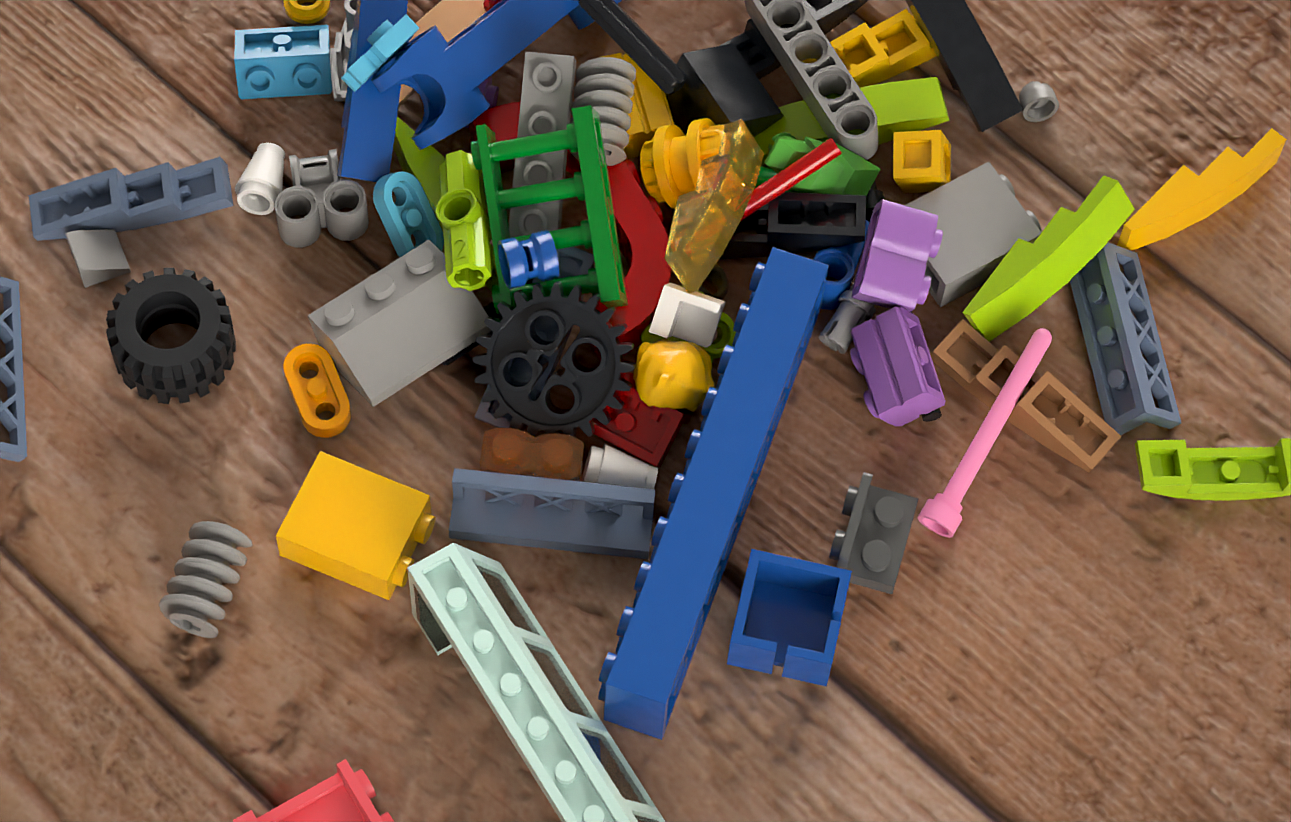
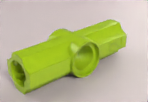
M459 150L446 154L445 161L439 165L441 198L436 205L435 213L443 226L446 279L453 288H463L472 291L485 287L486 280L492 276L489 244L492 235L489 215L487 214L482 170H476L472 154Z

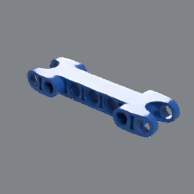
M501 0L449 42L445 40L436 25L422 32L394 54L373 75L371 81L380 93L396 84H405L413 88L420 95L424 104V116L411 138L421 150L467 126L487 110L490 104L478 88V85L567 14L578 30L585 28L595 21L579 5V0ZM614 0V1L618 4V3L621 2L622 0Z

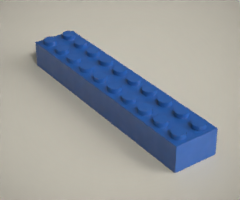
M772 247L767 263L758 262L754 269L749 290L752 292L748 304L742 303L733 328L736 334L732 346L726 344L717 370L720 376L716 388L710 386L701 411V415L704 418L700 431L693 430L685 452V458L688 460L683 474L677 472L668 497V501L671 504L667 518L660 516L651 541V546H654L650 563L643 561L634 585V590L637 593L633 608L625 607L616 633L617 636H620L615 653L608 652L600 672L599 682H602L598 700L605 702V721L661 740L664 736L819 317L829 267L827 264Z

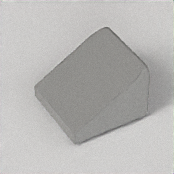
M115 229L76 230L65 233L71 254L85 288L131 272Z

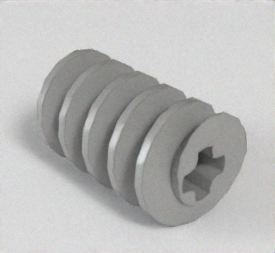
M600 57L586 61L576 70V85L573 98L575 101L572 103V108L591 105L599 113L607 166H613L623 162L627 157L622 149L629 144V134L626 131L631 126V118L628 115L632 112L633 102L630 98L634 95V85L632 82L636 79V69L625 60L613 57ZM572 115V118H571V120H570V124H571V123H574V121H573V115ZM568 149L572 156L579 160L578 152L572 153L571 150Z
M201 521L194 523L189 530L190 541H187L181 550L183 559H179L174 567L176 577H172L167 584L169 595H165L161 599L159 607L163 615L178 628L201 637L215 638L219 631L207 620L208 618L222 620L226 615L225 610L215 604V600L229 602L233 597L232 592L222 586V583L236 584L240 580V575L229 566H244L248 560L246 555L236 548L252 547L253 544L245 534L227 524Z

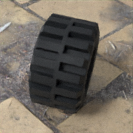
M164 268V274L155 276L152 270L143 273L144 281L140 283L132 279L125 285L126 295L116 294L112 301L114 310H108L106 318L108 329H106L107 339L118 374H122L124 383L130 389L137 387L139 396L147 400L155 394L158 403L169 404L170 397H178L181 404L190 402L189 395L196 392L200 398L209 394L208 385L213 383L219 386L225 379L223 369L231 370L234 363L232 352H236V340L229 306L226 305L225 296L221 290L214 291L213 282L205 276L197 281L195 272L187 269L184 270L182 275H177L174 268ZM181 323L197 329L196 334L191 340L176 348L160 349L146 343L149 336L155 330L168 324Z

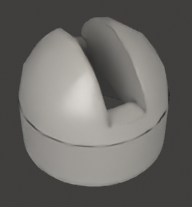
M1031 81L1022 88L1019 94V102L1023 108L1022 114L1027 121L1041 122L1047 120L1059 108V102L1054 90L1046 83Z

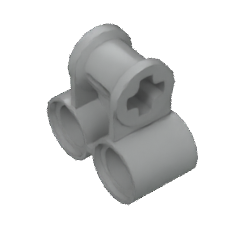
M329 150L328 155L299 159L296 155H289L293 186L280 192L275 200V214L281 239L289 246L303 248L317 241L321 234V228H327L334 238L342 241H351L362 236L369 224L366 193L358 182L350 179H341V176H337L339 167L337 150ZM343 208L353 209L349 212H339V210ZM305 215L301 219H291L292 216Z

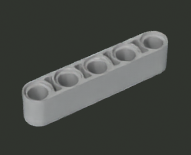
M745 0V7L749 16L828 138H832L835 143L853 151L866 160L871 158L878 149L876 113L803 1ZM784 24H793V25H794L793 27H790V28H781V27H780L781 25H784ZM809 58L817 59V61L813 63L802 62L803 60ZM829 94L842 95L839 98L835 99L825 98V96ZM861 129L865 131L864 133L859 135H851L848 133L850 130Z

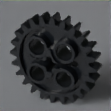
M561 281L554 283L550 295H546L541 283H536L533 285L532 290L533 299H529L520 289L514 292L516 308L502 301L497 307L503 319L500 320L491 316L485 319L484 323L493 331V334L479 335L476 338L477 343L487 348V353L473 357L474 363L486 366V372L480 374L474 380L475 383L490 384L491 390L481 399L483 402L497 399L500 406L493 415L495 419L507 413L513 417L509 426L510 432L515 431L523 423L528 426L527 440L532 441L540 430H545L548 444L555 442L558 431H563L568 443H572L576 439V427L579 426L589 437L595 432L593 418H596L605 425L612 420L605 408L606 406L620 410L625 404L615 392L617 390L630 391L633 384L622 378L621 375L622 373L633 371L636 368V363L623 360L622 354L629 352L635 346L631 342H619L618 336L628 326L626 323L615 326L611 325L609 320L616 311L614 306L603 312L596 309L600 300L598 293L585 302L581 300V285H576L569 296L564 295ZM547 315L557 322L559 334L556 340L545 341L537 335L535 322L539 316ZM573 325L579 326V334L560 362L566 370L558 369L550 376L537 400H531L529 394L549 364V361L543 356L550 357L562 345ZM591 343L599 349L601 362L598 367L587 368L578 361L576 350L579 344ZM520 357L530 363L532 367L530 381L518 382L511 377L509 363L512 358ZM564 385L572 390L575 400L572 408L560 409L552 403L550 398L552 386Z

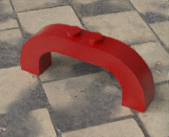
M521 101L485 110L469 123L470 143L477 141L476 126L483 124L495 132L496 142L517 138ZM568 150L566 171L574 176V172L581 171L580 161L572 156ZM515 159L499 161L501 174L515 168ZM627 159L616 165L607 166L619 249L629 266V271L624 278L628 305L615 307L616 311L609 322L612 326L627 324L628 327L618 336L619 342L634 343L635 347L632 349L634 350L642 344L640 339L641 333L653 320L664 285L671 282L672 251L667 232L662 224V211L653 196H645L639 186L641 182L638 171L633 162ZM599 300L596 309L600 312L608 309ZM589 343L593 351L595 352L596 356L598 357L599 361L601 362V353L599 349L595 345Z

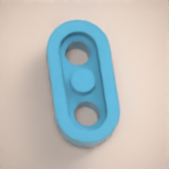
M404 171L382 176L375 184L373 201L398 256L402 257L427 240H430L442 251L444 245L443 232L419 180L411 173ZM392 191L396 196L395 204L392 199ZM412 234L416 240L415 247L411 241Z

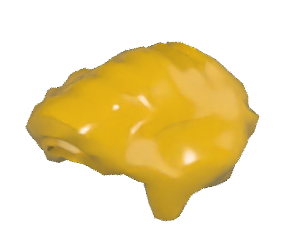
M662 338L653 343L644 342L638 349L633 379L635 380L640 399L649 407L687 408L694 412L704 401L710 386L714 387L711 377L712 364L710 355L703 347L688 341H670Z

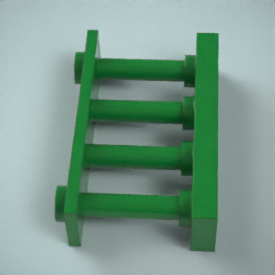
M591 105L572 108L574 123L567 124V129L496 142L495 132L487 125L476 126L477 141L471 142V153L476 170H482L499 283L492 285L493 303L497 314H501L497 305L502 301L509 303L514 308L517 307L514 300V292L521 289L529 299H533V285L541 283L546 295H550L551 289L557 281H561L564 295L569 296L576 285H581L582 295L592 293V296L598 293L600 295V302L607 308L628 305L599 113ZM570 149L572 153L578 152L581 171L574 172V177L503 190L499 161ZM577 197L579 201L585 200L588 219L581 220L580 226L551 230L549 232L553 238L556 250L585 245L586 249L593 248L595 267L589 268L588 274L525 284L522 287L508 289L501 273L497 251L498 241L510 238L506 209ZM531 234L517 236L513 238H516L519 241L529 239Z

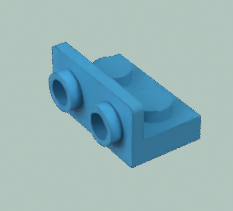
M329 25L235 30L234 62L240 99L321 95L332 92Z

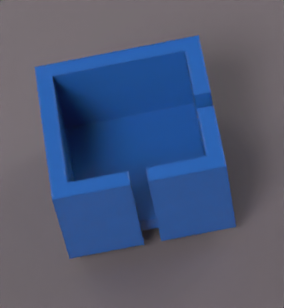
M751 549L731 635L727 664L772 674L773 666L776 665L783 667L782 677L827 687L852 571Z

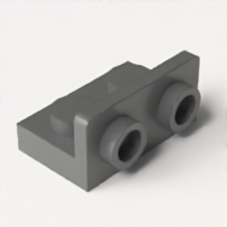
M863 472L859 488L849 485L842 510L843 515L850 516L846 532L836 530L829 558L838 561L837 568L852 571L849 583L893 594L919 498L872 486L873 474Z

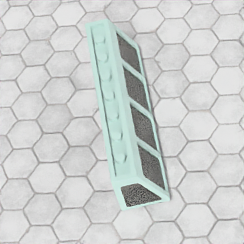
M452 543L407 567L412 615L437 655L452 647L454 648L561 822H665L500 562Z

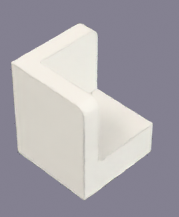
M673 283L665 284L649 332L664 338L674 336L703 347H709L712 344L726 302Z

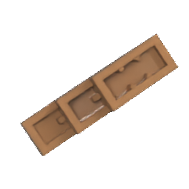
M964 319L957 324L930 354L932 361L989 408L994 404L1020 358L1006 345L1000 350L995 348ZM1048 371L1042 377L1037 372L1033 373L1007 419L1009 423L1037 442L1088 473L1121 438L1120 434Z

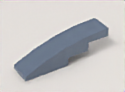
M221 157L179 170H175L167 162L126 176L117 168H113L28 195L33 237L37 241L65 239V233L76 230L115 229V232L136 230L184 220L234 206L228 165Z

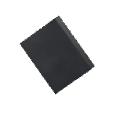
M733 43L683 53L677 65L687 76L684 86L672 95L665 94L673 122L683 131L685 136L688 126L693 120L709 118L715 125L723 124L730 129L736 138L739 148L784 117L781 110Z

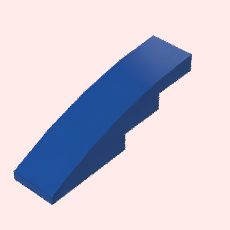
M357 0L347 70L372 47L367 38L383 22L388 19L394 26L407 14L408 0ZM372 75L355 92L349 86L347 87L341 128L345 129L337 176L377 182L382 176L390 172L401 84H396L380 93L371 81Z

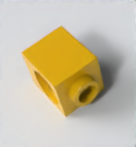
M941 130L894 132L893 179L904 193L931 192L951 181V144Z

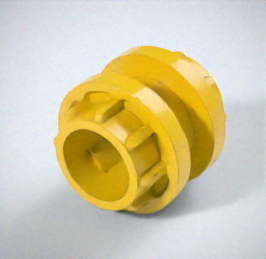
M709 118L693 120L688 126L686 136L675 124L659 127L654 137L650 141L644 142L640 153L641 174L648 193L657 202H666L673 209L690 206L694 200L695 192L706 203L723 200L727 191L733 186H737L741 178V156L734 134L725 125H715Z

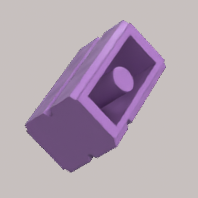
M900 306L893 307L876 316L877 319L875 320L870 319L852 328L851 335L855 347L850 350L854 366L860 374L865 376L869 390L864 392V401L868 410L875 418H879L895 427L903 426L919 418L921 414H928L944 406L946 402L919 318Z

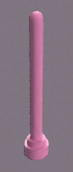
M1040 328L1033 333L942 494L937 493L934 499L926 501L918 515V520L929 530L948 538L953 537L962 521L960 513L963 507L960 502L1052 341V335L1047 329Z

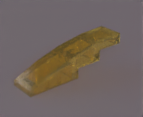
M742 119L724 125L719 153L701 160L695 190L680 195L677 199L664 259L689 294L698 291L723 254L744 215L756 186L764 153Z

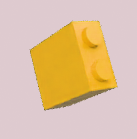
M320 451L276 534V540L280 556L390 600L396 586L404 587L409 580L407 567L415 562L411 556L418 542L425 544L433 531L436 517L431 513L430 495Z

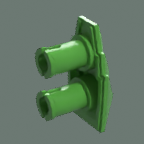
M778 133L772 138L775 142L774 145L769 144L768 146L769 155L764 163L774 172L779 173L824 142L806 136L803 141L796 140L790 133ZM836 143L842 154L791 187L790 190L797 193L866 196L881 169L853 151Z

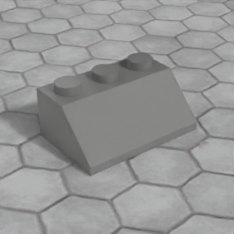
M430 240L425 241L308 315L319 346L328 351L336 370L372 407L474 343L479 335H486L492 331L484 323L485 319L489 316L473 291L453 288L446 279L445 254Z

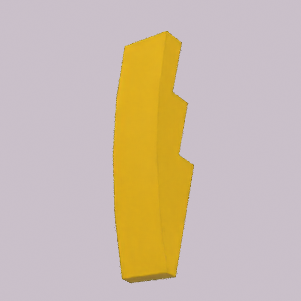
M907 8L872 28H869L866 22L830 42L859 88L887 80L937 56ZM809 58L803 60L802 62L813 63L816 62L817 59Z
M1271 128L1244 157H1241L1230 147H1227L1199 176L1183 165L1124 224L1117 246L1132 251L1168 238L1209 217L1244 193L1277 163L1287 139Z

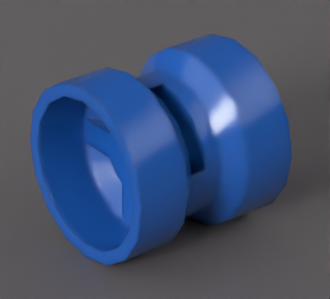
M548 230L532 233L527 240L519 241L512 237L498 241L497 251L500 269L508 289L525 286L528 280L535 278L543 282L558 279L559 261L557 251Z

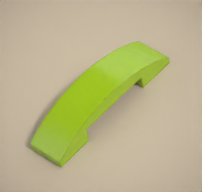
M1281 438L1275 447L1187 448L1185 440H1137L1135 443L1141 489L1144 491L1168 497L1212 501L1265 499L1291 495V438Z

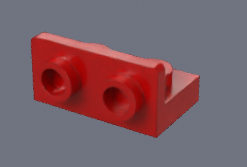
M630 372L622 373L621 377L633 384L630 391L617 390L615 392L625 404L620 410L609 406L605 407L612 419L607 425L593 418L595 428L593 434L655 467H661L682 424H688L692 415L681 409L649 407L640 399L633 374Z

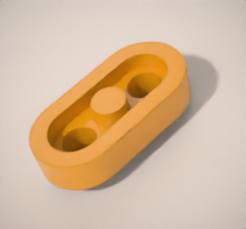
M302 344L296 346L286 355L283 369L287 386L302 423L308 432L317 437L329 438L336 436L347 428L351 419L349 399L328 351L319 345ZM307 370H314L318 373L310 379L301 376ZM323 411H331L335 414L329 420L318 418V415Z

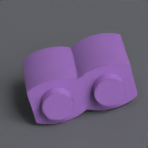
M884 199L877 203L868 226L864 250L856 273L851 298L889 309L901 306L909 312L915 309L916 304L923 305L931 284V277L925 275L928 257H936L942 241L943 231L936 229L938 215Z

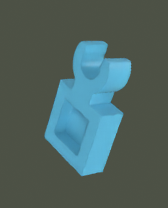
M407 14L394 26L387 19L367 38L372 47L348 68L341 79L355 92L410 41L419 30V27Z

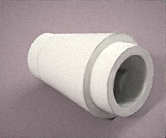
M273 143L260 144L235 186L237 202L245 211L256 215H266L274 210L275 200L283 188L285 152L280 146Z
M604 444L603 448L591 446L586 459L582 482L654 489L658 468L649 466V464Z

